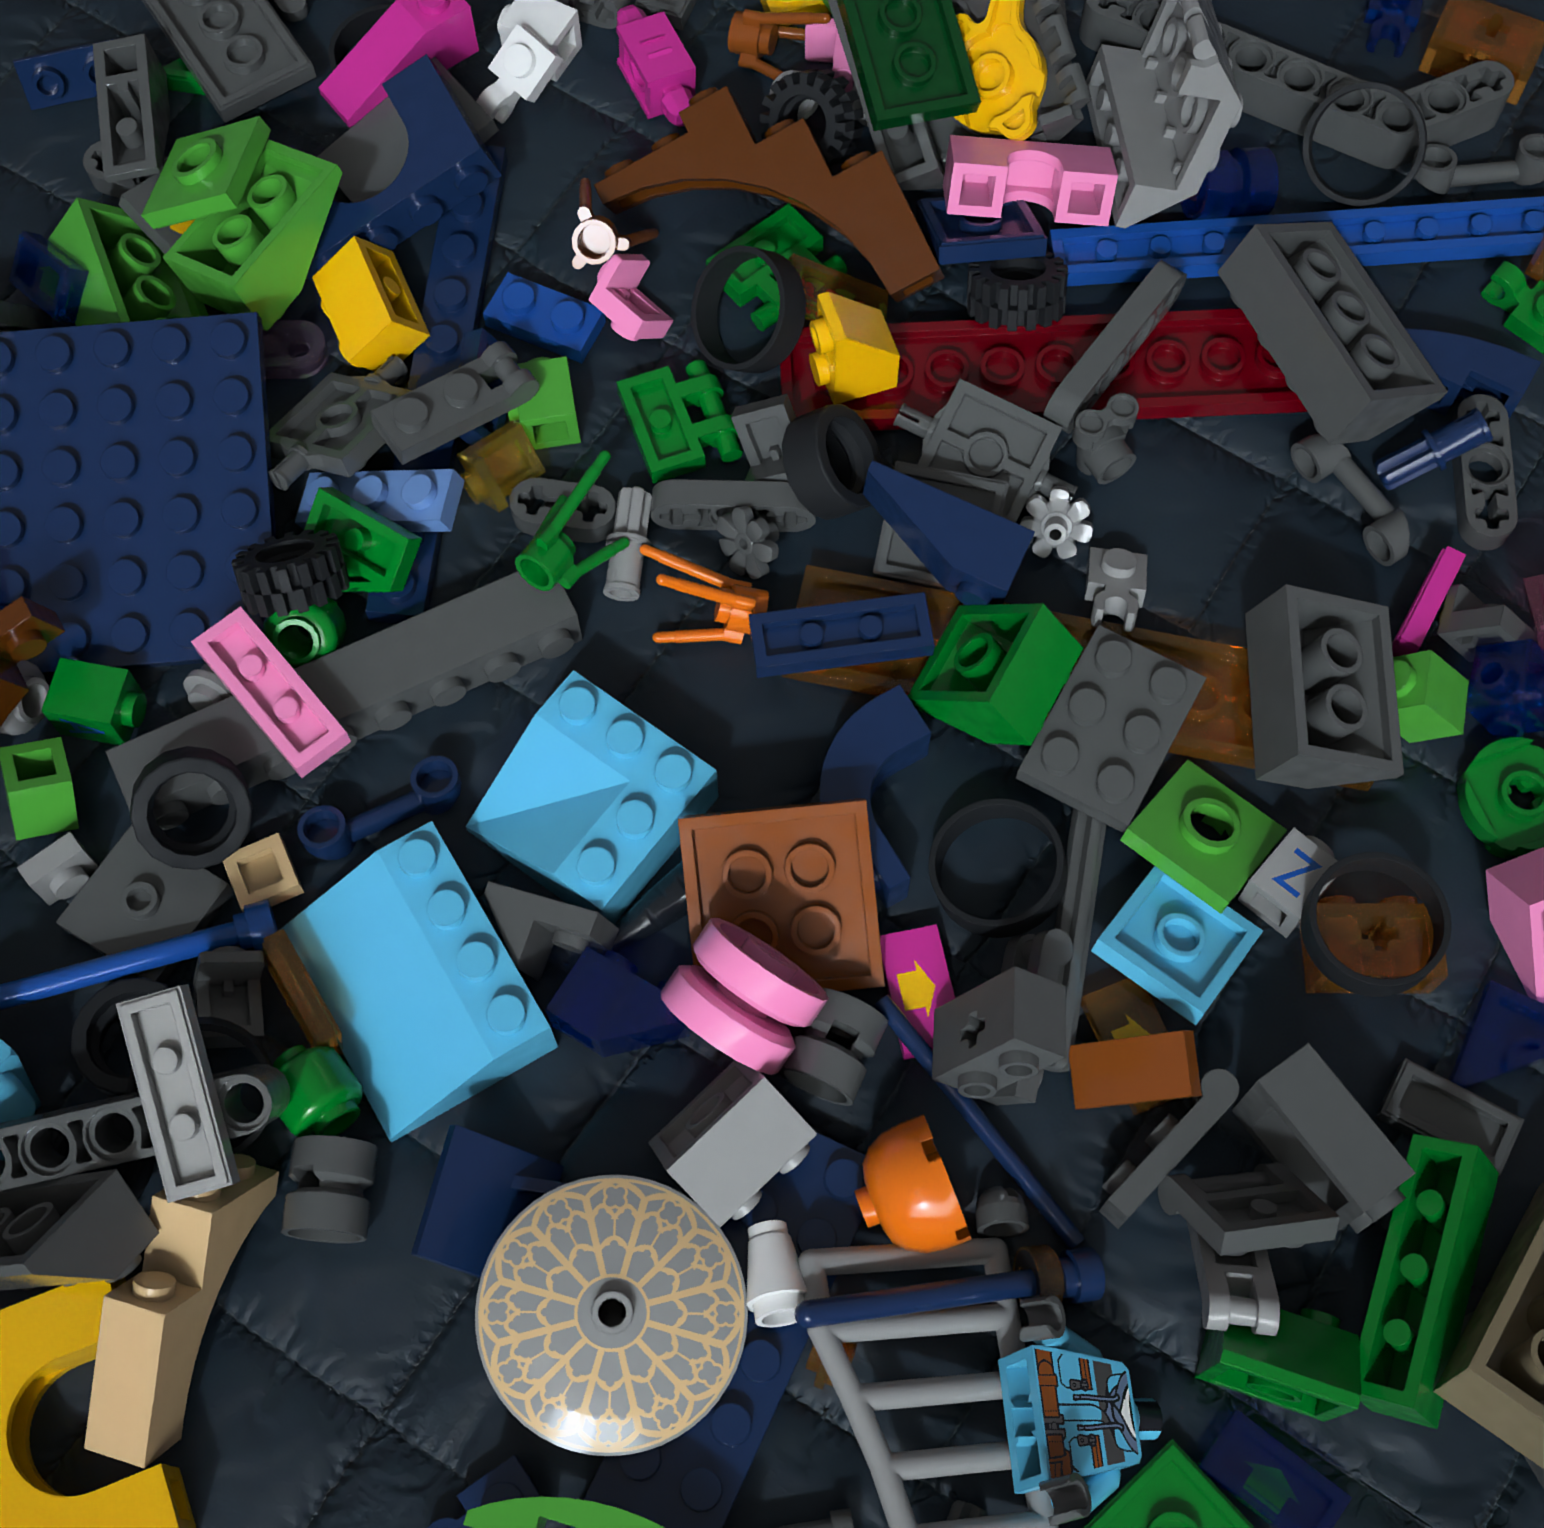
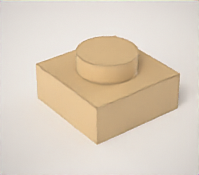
M279 833L240 848L222 861L243 912L244 905L269 899L272 907L305 893L284 840Z

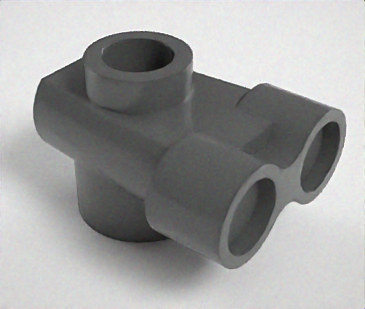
M1125 393L1115 394L1109 399L1106 408L1102 410L1087 409L1080 412L1076 418L1072 433L1073 441L1077 445L1076 465L1084 474H1092L1099 484H1107L1118 479L1136 461V455L1124 440L1128 429L1134 427L1139 411L1138 402L1133 396Z

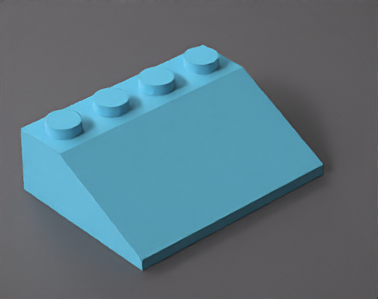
M432 821L374 852L278 931L304 981L306 975L313 985L323 1006L322 1008H324L322 1015L354 1075L362 1084L363 1092L391 1143L558 1048L550 1025Z

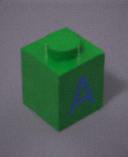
M60 658L41 712L60 735L121 745L130 741L134 728L141 726L146 714L147 700L144 691L128 669Z

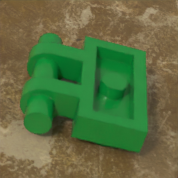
M789 203L706 259L707 266L722 251L740 245L776 252L791 262L802 277L801 280L811 279L826 286L816 295H812V297H817L818 294H822L824 291L833 290L834 282L847 273L846 264L838 255L832 256L824 263H821L815 257V255L823 251V236ZM760 257L744 262L731 274L723 291L740 308L755 297H758L764 303V305L750 315L757 329L763 332L778 321L780 309L778 284L771 268Z
M695 360L689 363L685 369L689 379L678 383L675 382L669 365L616 382L620 401L653 484L706 468L705 454L702 449L704 447L712 446L717 448L722 461L725 463L734 462L743 454L737 440L739 437L731 415L726 413L721 401L724 395L718 377L710 374L704 360ZM693 405L701 407L705 420L692 424L686 407Z

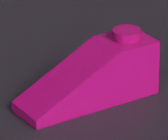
M395 0L318 87L321 96L350 128L388 97L382 86L384 82L427 54L430 59L436 57L448 70L479 51L471 6L465 0Z

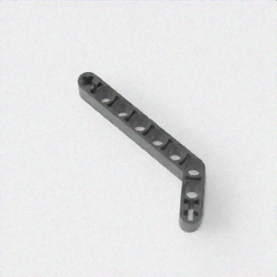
M1084 0L1079 27L1080 40L1086 47L1096 52L1099 51L1101 44L1141 50L1163 0ZM1219 22L1222 26V38L1227 55L1232 60V72L1238 92L1243 97L1242 112L1304 137L1312 114L1328 96L1343 87L1367 82ZM1485 60L1403 92L1416 103L1423 115L1427 129V144H1440L1450 147L1485 133L1495 126L1512 92L1515 78L1511 70L1497 61ZM1368 88L1347 93L1333 102L1320 117L1314 131L1313 141L1373 166L1393 169L1413 161L1415 151L1419 148V130L1414 115L1402 100L1389 92Z

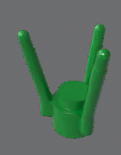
M603 450L599 453L569 497L560 495L530 543L516 557L515 565L517 571L534 588L549 591L559 583L565 589H570L582 575L611 559L630 545L629 539L622 537L574 564L573 556L576 553V547L573 541L562 532V529L610 460L611 454L609 451Z

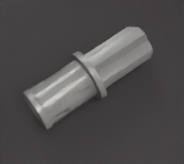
M639 486L632 488L623 487L619 491L613 533L606 537V546L622 537H627L630 541V545L609 559L603 594L617 601H635L640 597L639 588L644 555L640 553L639 548L642 544L651 546V542L646 537L652 496Z

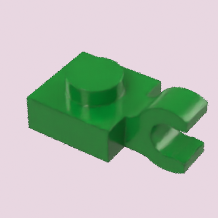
M1504 261L1490 279L1492 280L1483 289L1481 296L1488 303L1500 307L1510 314L1503 325L1506 329L1544 355V281L1540 280L1531 289L1527 285L1523 272L1514 264Z

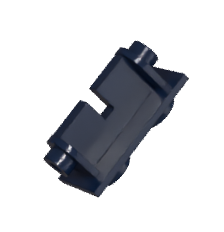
M93 43L13 60L31 110L97 97Z

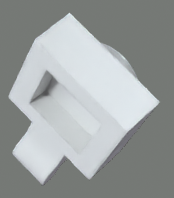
M516 24L488 67L499 79L488 86L476 102L492 120L495 118L503 124L511 115L520 97L535 103L564 59L526 27Z

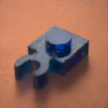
M1368 0L1364 23L1373 25L1366 41L1367 51L1374 53L1378 40L1388 39L1395 44L1394 57L1400 58L1407 46L1410 32L1415 31L1419 21L1423 0Z

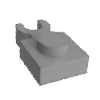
M1090 547L1086 566L1084 600L1094 601L1090 617L1093 627L1101 626L1103 616L1115 615L1124 621V631L1131 632L1134 629L1138 609L1143 607L1147 590L1148 555L1132 553L1121 548L1103 549Z

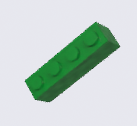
M1413 1134L1406 1162L1416 1174L1399 1186V1190L1406 1199L1393 1209L1359 1341L1360 1402L1372 1412L1437 1429L1444 1399L1434 1393L1433 1390L1459 1341L1499 1172L1477 1145Z

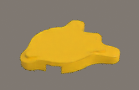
M990 0L987 15L981 23H975L966 13L956 15L981 103L977 112L954 116V118L970 130L981 134L1004 135L1010 140L1024 141L1033 134L1037 127V110L1046 89L1047 63L1039 44L1026 29L1024 23L1025 0Z

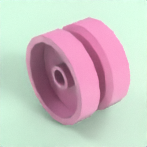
M710 918L693 943L696 957L703 967L679 965L661 990V1000L689 1029L718 1050L756 1071L769 1075L777 1074L796 1047L791 1032L785 1024L793 1027L811 1026L829 998L823 988L812 977L775 948L730 922L720 918Z

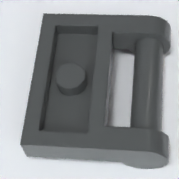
M1280 1162L1258 1164L1253 1172L1191 1179L1185 1173L1166 1175L1158 1185V1198L1164 1212L1168 1215L1180 1214L1220 1256H1242L1251 1251L1280 1247L1299 1248L1309 1243L1336 1239L1340 1216Z

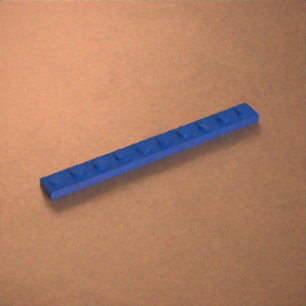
M1544 196L1141 223L1127 228L1112 225L1052 229L1049 232L1047 243L1048 250L1052 253V258L1060 257L1064 260L1063 265L1067 264V287L1142 282L1161 260L1186 273L1187 278L1219 276L1218 270L1255 224L1332 221L1362 266L1544 254Z

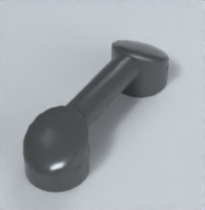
M1534 133L1524 136L1519 142L1514 160L1457 165L1458 157L1449 147L1440 144H1427L1423 163L1415 179L1426 189L1439 194H1446L1450 188L1503 182H1514L1522 186L1540 183L1544 181V134ZM1419 148L1415 151L1411 169L1417 158Z
M1311 434L1292 445L1291 458L1302 477L1311 483H1317L1333 473L1375 520V522L1364 528L1363 540L1367 550L1377 562L1384 566H1391L1407 555L1410 545V532L1404 512L1401 508H1395L1351 459L1349 450L1343 444L1329 445L1320 434Z

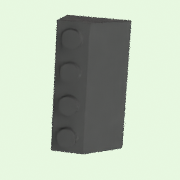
M1332 221L1255 224L1217 273L1230 291L1232 301L1241 308L1256 331L1260 344L1269 351L1285 376L1286 384L1296 393L1313 419L1315 429L1326 439L1329 445L1368 441L1439 401L1448 392Z

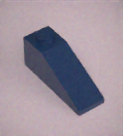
M872 460L867 471L863 495L946 590L955 593L956 598L964 605L1003 604L1035 531Z

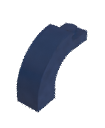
M901 685L872 699L844 723L826 754L820 777L819 802L866 798L875 893L878 894L886 909L908 897L911 877L875 821L871 801L879 786L887 778L928 755L931 731Z

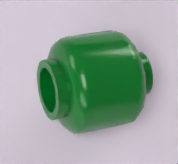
M327 598L328 604L318 607L315 604L308 606L309 611L299 613L297 609L290 611L288 616L278 617L277 612H275L270 617L265 618L262 632L293 669L332 653L343 644L347 628L342 610L332 598Z
M297 1045L288 1049L276 1059L273 1067L285 1075L290 1086L288 1106L279 1117L296 1137L311 1135L338 1136L357 1120L361 1112L358 1105L362 1100L363 1086L334 1048L326 1045H317L306 1049L304 1045Z

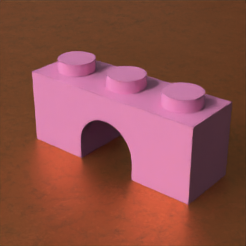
M950 135L943 180L946 213L1001 218L1003 204L1024 200L1048 208L1053 214L1054 222L1108 226L1118 173L1110 147Z

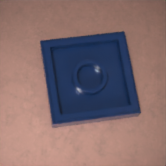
M944 197L925 198L916 202V219L938 265L1046 256L1047 237L1024 200L1003 204L1001 218L947 214Z

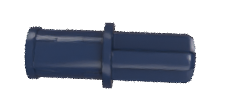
M1474 408L1470 413L1431 433L1427 429L1422 430L1421 438L1378 459L1374 464L1375 470L1383 486L1387 490H1393L1436 467L1440 471L1447 469L1445 463L1486 442L1493 441V437L1481 412Z

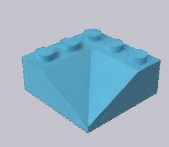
M573 670L534 715L467 823L466 829L565 903L599 912L615 925L680 845L679 816L705 814L719 797L717 770Z

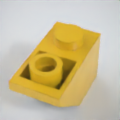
M831 292L818 294L817 319L810 321V332L816 352L809 354L810 367L817 386L826 385L833 404L843 403L897 387L900 355L882 311Z

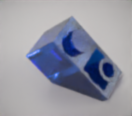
M586 947L545 1009L552 1027L602 1057L690 1037L693 1033L661 1000L660 992L667 982L660 981L655 987L636 975L638 968L632 962L611 950H607L604 956Z

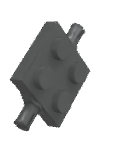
M391 355L374 373H369L367 376L350 377L333 372L327 375L269 430L271 457L282 460L268 472L271 482L278 489L283 488L286 491L304 471H309L310 469H318L349 478L355 472L361 470L367 461L386 443L372 425L371 410L412 391L393 386L401 377L407 374L408 370L405 363L399 357Z
M959 379L948 403L936 413L934 418L907 406L905 403L902 404L899 414L895 418L894 426H899L924 438L922 456L917 465L1009 482L1002 517L1012 522H1017L1024 506L1033 495L1038 493L1049 499L1051 489L1054 486H1064L1069 489V503H1071L1078 486H1074L1047 473L1049 470L1050 453L1063 427L962 379Z

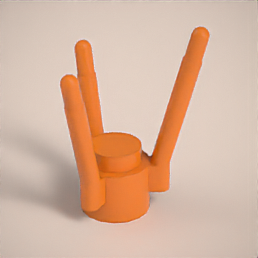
M648 544L640 546L639 551L642 555L720 588H714L666 574H659L656 577V582L661 586L715 601L714 621L724 623L723 628L655 632L652 636L655 643L725 641L741 645L744 634L750 635L749 614L767 612L768 591L752 588V583L729 578Z

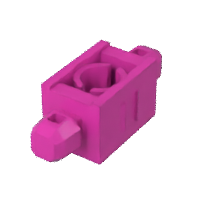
M633 4L620 8L617 12L616 32L619 36L617 65L647 119L664 114L672 124L678 127L685 126L679 112L689 107V100L695 96L696 66L664 11L647 16L642 9Z

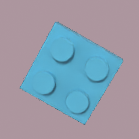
M1154 866L1098 938L1091 952L1196 1026L1263 930L1228 906L1220 914Z

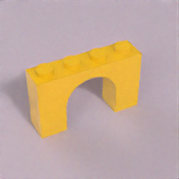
M125 1278L112 1283L98 1281L77 1283L69 1287L62 1285L0 1310V1528H196L180 1468L160 1463L95 1491L77 1496H65L55 1491L43 1480L31 1456L30 1427L39 1401L48 1388L63 1374L96 1359L103 1297L125 1283Z

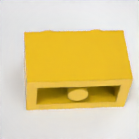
M353 236L312 276L321 298V308L330 319L339 340V350L348 363L353 366L376 371L391 355L393 357L397 356L403 361L430 336L393 251Z

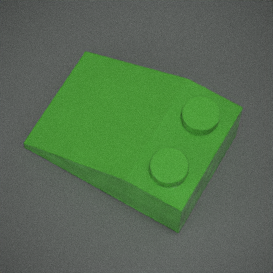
M268 139L239 207L195 219L162 258L199 302L226 314L257 312L262 318L263 330L268 331L284 315L288 306L302 291L343 172L337 164Z

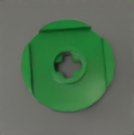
M1509 737L1490 743L1478 752L1457 781L1456 791L1461 815L1471 832L1484 843L1487 851L1495 857H1519L1544 847V749L1539 746L1530 745L1534 741L1533 739ZM1516 785L1521 793L1532 792L1535 800L1529 804V810L1516 806L1510 800L1509 795L1512 793L1510 786Z

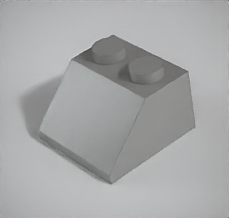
M734 1060L648 1143L665 1170L707 1215L721 1227L730 1218L738 1220L748 1214L762 1196L760 1189L778 1171L781 1174H785L799 1165L810 1150L808 1143L817 1133L759 1071Z

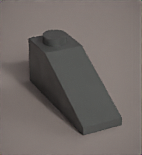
M145 34L93 43L103 175L107 183L161 173L171 117L167 75Z

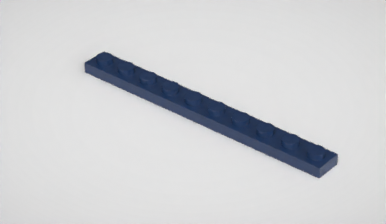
M485 145L502 176L488 184L482 192L467 198L443 214L439 219L421 312L430 336L414 350L408 390H414L459 368L465 332L479 328L508 162L505 147ZM459 437L404 465L394 456L392 470L454 469ZM412 532L421 537L422 540L404 589L398 592H369L365 610L369 622L398 624L429 610L443 532Z

